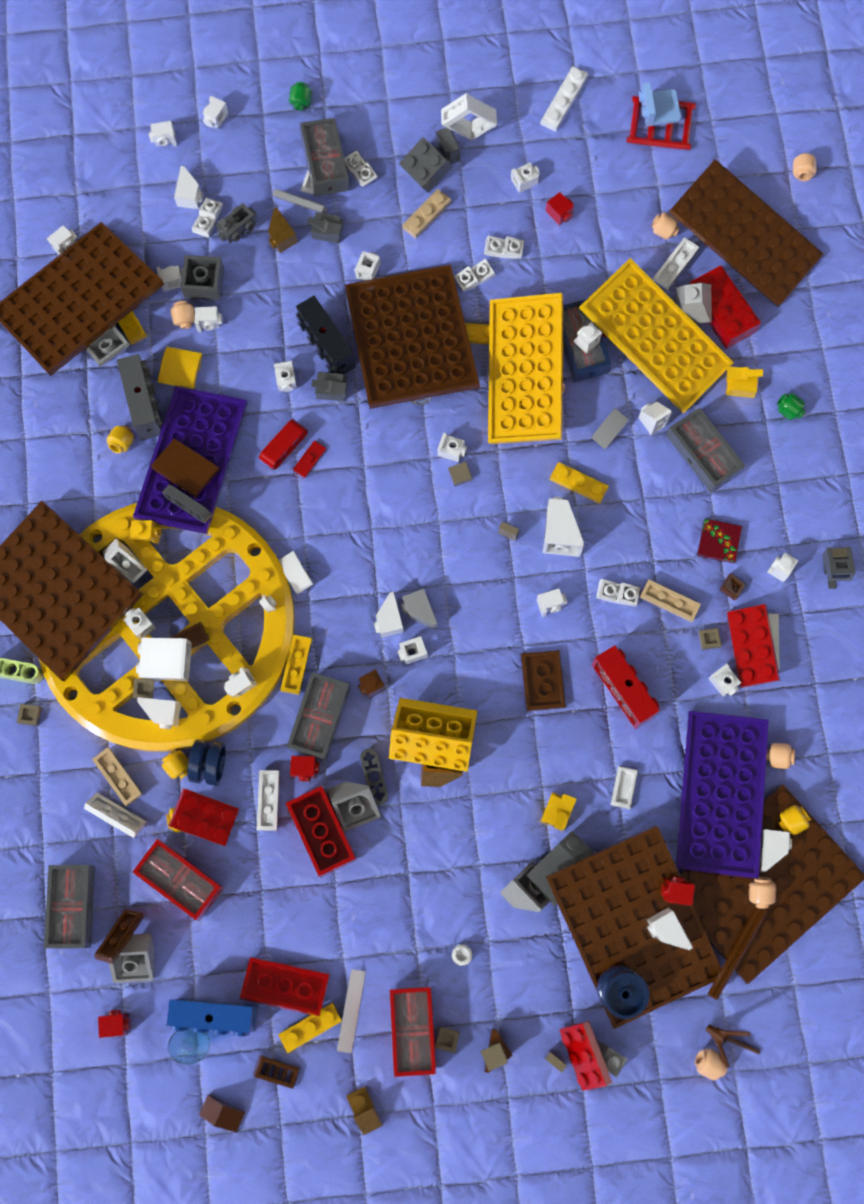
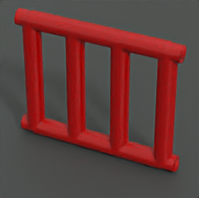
M632 96L634 105L630 136L626 139L627 143L691 150L689 139L692 114L696 108V103L678 101L679 108L686 109L682 142L672 141L674 123L666 124L665 140L654 139L656 125L648 126L647 138L636 137L642 102L639 101V96Z

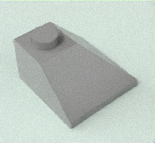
M689 284L675 288L676 304L695 324L712 322L710 284Z
M112 326L85 349L96 363L102 366L114 360L131 347L117 328Z
M344 782L328 789L331 802L344 832L381 818L368 785Z
M532 861L500 894L514 908L540 912L550 901L526 877L536 866Z
M151 933L133 934L115 963H109L113 983L154 981V945Z

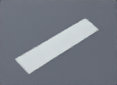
M351 969L337 1047L338 1052L352 1053L366 971Z

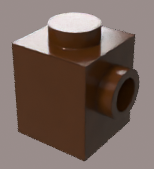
M376 669L359 678L361 684L358 687L362 695L366 694L369 699L386 690Z

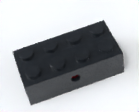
M315 295L296 305L297 314L295 316L299 321L297 322L302 332L306 331L309 343L312 346H316L319 358L326 361V368L329 373L346 374L356 368L352 350Z

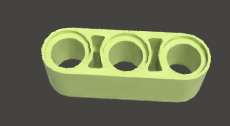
M0 658V678L30 684H37L42 681L43 672L36 665ZM16 666V672L10 674L11 669ZM32 670H35V675L32 678H29V673Z

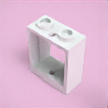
M467 93L441 109L442 126L471 141L497 126L496 109ZM471 113L478 118L469 121L463 117Z

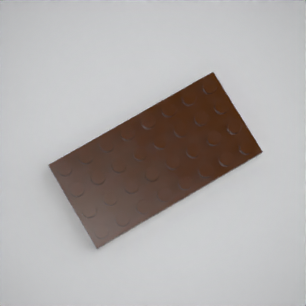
M716 159L713 160L669 211L671 215L777 307L783 303L824 254Z

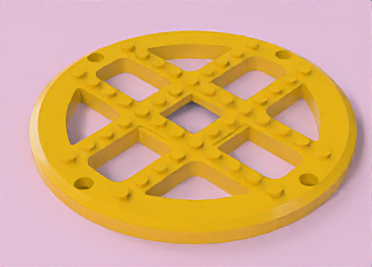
M134 503L100 518L79 535L102 556L104 555L103 551L116 538L121 543L129 546L154 577L139 589L144 595L132 608H140L146 615L163 600L170 597L190 622L181 631L202 622L210 638L209 641L193 648L191 656L208 644L231 674L240 673L239 669L242 667L248 668L257 686L240 697H232L227 694L217 703L208 705L204 703L188 681L150 679L163 682L188 714L186 718L179 719L178 727L172 726L171 730L159 728L160 725L153 723L152 720L138 719L118 713L117 710L133 698L134 678L142 679L139 678V674H136V666L100 694H92L81 680L80 670L120 637L124 639L140 660L138 644L139 642L142 643V640L136 637L123 620L126 616L118 622L65 682L61 681L40 659L39 662L43 675L58 702L77 722L99 737L120 746L148 752L186 750L192 748L196 739L207 740L209 743L232 732L257 712L269 698L279 683L286 667L294 635V602L290 585L277 556L267 542L240 518L216 507L208 534H206L212 537L179 563L171 565L161 557L149 541L130 540L131 521H140L133 518L137 503ZM160 525V526H161V529H179V528H174V527H169V526ZM97 535H102V539L94 543V538ZM258 548L261 550L259 555L251 556L253 549ZM229 553L237 554L250 569L249 577L208 608L189 583ZM263 595L267 597L270 595L277 603L275 605L276 610L268 613L264 609V630L261 644L253 665H249L224 634V627ZM148 634L144 638H152V636ZM72 691H77V697L74 700H70L69 694ZM235 705L240 706L241 711L239 714L232 715L231 708Z

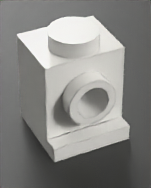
M210 96V103L203 111V122L209 127L213 126L219 129L228 114L226 102Z
M171 121L150 124L151 132H149V138L151 143H155L156 146H166L168 144L177 146L175 130Z
M528 163L518 169L514 168L511 170V180L519 193L538 184L540 172L537 166H532L531 163Z
M63 225L51 234L47 240L51 247L60 255L76 242L75 239L78 237L72 229L67 230Z
M363 251L355 267L356 278L363 281L374 279L381 264L380 257L373 252L367 253Z
M168 266L165 269L156 267L158 276L164 282L162 286L163 291L181 288L183 268L180 269L179 266Z
M195 307V326L198 332H202V329L213 330L214 328H220V324H223L222 313L218 312L217 307Z
M590 323L578 331V337L574 340V343L587 354L600 342L602 332Z
M292 361L274 364L278 390L289 392L296 389L297 385Z
M443 433L437 449L438 456L459 462L460 458L465 456L467 450L465 440Z
M784 553L781 558L779 556L775 558L767 573L784 582L791 574L798 560Z
M560 589L539 594L536 599L542 617H546L549 611L550 613L560 611L563 605L567 604L566 596L564 593L561 594Z
M140 608L130 609L125 614L126 618L123 619L140 640L156 629ZM140 618L139 623L134 624V622Z
M421 636L399 643L400 649L397 652L400 661L404 660L406 664L428 658ZM410 650H414L416 652L414 655L408 654Z
M728 664L721 667L708 678L723 697L726 694L731 696L739 690L738 685L741 683ZM724 678H728L730 684L725 683Z
M240 668V673L232 674L229 677V681L224 683V689L229 696L240 697L257 686L248 668Z

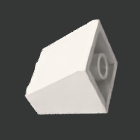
M562 497L549 498L542 553L580 557L584 542L569 501L564 500Z
M142 638V643L139 642L138 644L140 662L136 664V674H139V678L189 681L192 642L188 639Z

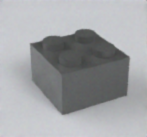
M424 137L399 163L428 193L453 167Z
M185 255L181 280V291L184 298L220 300L224 265L221 257Z

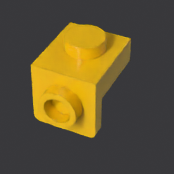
M153 520L131 521V541L159 543L162 534L159 524H156Z

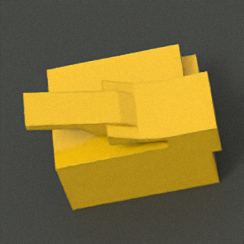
M728 366L725 395L754 398L757 393L758 377H763V369Z
M552 792L540 822L564 831L576 799L566 794L561 796Z

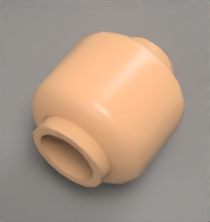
M808 153L796 156L793 160L794 177L800 181H808L815 176L817 171L816 158Z
M666 212L657 214L651 225L653 233L666 240L671 238V236L675 237L680 228L677 226L678 220Z
M188 301L174 303L170 310L173 324L180 326L181 329L191 328V324L195 322L194 306L188 303Z
M772 743L770 749H767L766 761L770 762L772 768L789 769L791 764L794 765L795 749H792V746L787 743Z
M759 877L750 882V902L756 904L757 908L762 909L769 908V905L776 902V884L771 881V878Z
M706 1048L701 1050L695 1058L698 1073L711 1080H718L727 1072L728 1068H726L721 1054L713 1049Z

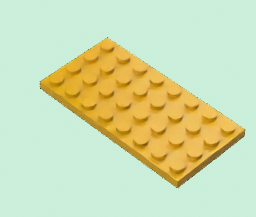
M631 258L579 307L682 413L686 412L727 370L728 366L734 363Z
M553 293L490 300L488 443L503 444L562 440L563 294Z

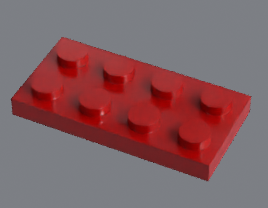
M762 604L727 612L737 673L741 682L740 687L746 688L780 681L767 605Z
M250 957L239 998L245 1001L320 1017L330 974Z

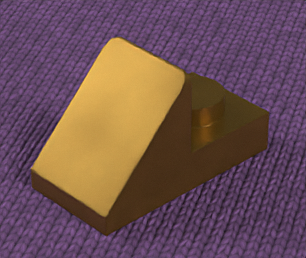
M366 1086L346 1095L354 1114L353 1118L363 1136L383 1126Z

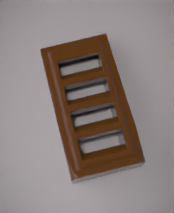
M259 1055L253 1076L293 1089L300 1068ZM264 1062H267L264 1074H262L261 1070ZM272 1064L276 1065L272 1077H270L269 1073ZM280 1067H283L284 1069H283L281 1078H280V1080H279V1079H277V1076H278ZM288 1069L292 1070L289 1081L285 1082Z

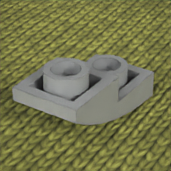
M614 408L591 438L606 449L629 419Z

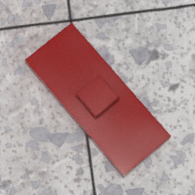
M313 441L295 465L293 471L306 478L324 454L326 448Z

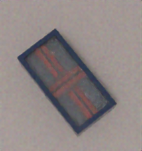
M587 299L563 305V351L573 382L607 374L611 367L602 335L600 342L587 354L574 343V340L578 337V331L583 326H588L590 323L595 325L579 309Z

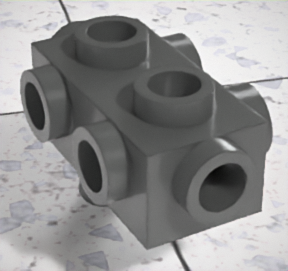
M244 203L233 208L230 214L221 218L216 224L218 237L223 242L225 240L229 243L239 241L243 232L246 230L251 231L255 227L257 222L255 211Z

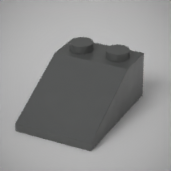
M571 831L526 877L555 906L557 902L545 876L594 854V852Z

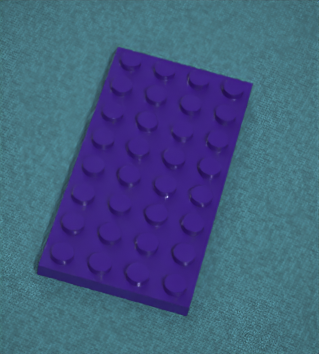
M175 386L133 514L135 520H153L159 525L208 534L247 407V400ZM174 438L219 467L218 473L197 498L151 468L152 463ZM168 485H172L205 507L212 516L206 523L199 521L168 500L163 495V490Z
M696 711L688 712L675 865L677 869L752 879L759 878L768 719Z

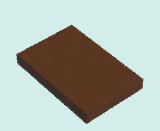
M175 438L151 465L154 471L195 498L219 471L218 466Z
M560 650L522 653L521 663L526 712L565 709Z

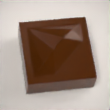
M730 573L719 590L735 601L746 584Z

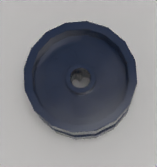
M196 739L194 741L188 764L189 782L200 784L205 778L207 785L218 786L220 784L226 758L225 743L214 741L209 746L207 740Z
M622 965L610 967L603 972L598 980V997L609 1012L617 1018H635L648 1005V986L629 967Z

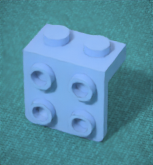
M650 82L643 83L642 90L639 91V101L642 102L643 118L645 117L646 126L679 122L681 114L676 91L670 89L652 92Z

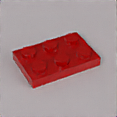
M183 788L169 827L226 846L239 808Z
M589 1021L560 1029L562 1041L566 1046L569 1060L573 1065L582 1091L612 1084Z

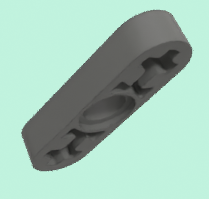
M168 485L162 493L168 500L199 521L206 523L212 516L205 507L172 485Z
M365 749L360 755L366 784L370 790L371 786H378L381 783L383 787H379L380 793L385 794L382 797V801L374 799L376 805L380 806L388 800L382 769L376 751ZM367 753L375 756L372 759L373 766L378 765V768H370L366 771V767H370L368 761H364ZM371 772H378L380 775V779L375 783L369 781L368 777ZM375 788L371 790L373 798L376 795Z

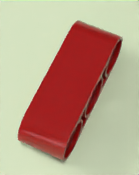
M291 419L262 450L259 459L272 470H276L304 440L308 430L296 420Z

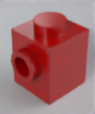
M561 192L546 202V212L559 226L564 222L570 221L573 217L574 204L571 199L566 198Z
M291 756L290 776L292 778H299L301 782H310L311 779H316V774L320 772V762H317L315 756Z
M672 876V879H666L665 884H662L661 896L668 903L692 906L695 885L685 881L683 877Z
M121 1010L108 1011V1015L98 1016L99 1038L127 1035L128 1030L131 1029L130 1017H127V1013L121 1014Z

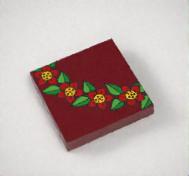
M704 519L697 556L734 564L736 562L742 526Z

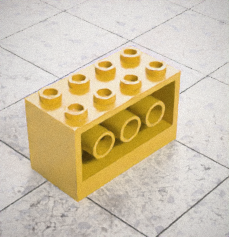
M399 698L391 729L389 759L468 772L478 710Z

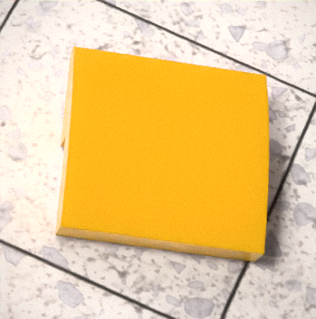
M166 347L160 367L158 383L195 389L198 371L200 372L203 353Z

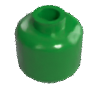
M296 82L290 88L289 103L294 106L295 110L303 111L304 108H308L311 105L312 89L306 83Z
M793 392L783 394L776 404L778 412L788 420H794L796 417L799 419L805 413V401Z

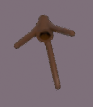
M710 1024L707 1026L706 1032L711 1034V1038L715 1040L714 1042L719 1049L726 1068L730 1067L722 1046L726 1041L760 1054V1051L729 1036H750V1032L724 1030L719 1027L715 1028Z

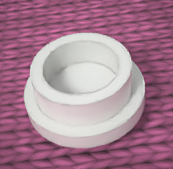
M263 595L259 601L262 607L268 613L275 611L276 601L270 595L268 597Z
M466 945L456 946L452 952L453 961L461 966L467 965L472 959L471 949Z

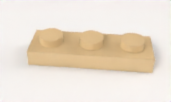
M437 189L402 225L403 229L416 239L451 203V199Z
M649 579L639 597L691 623L701 605Z
M106 748L92 759L126 807L143 795L110 748Z

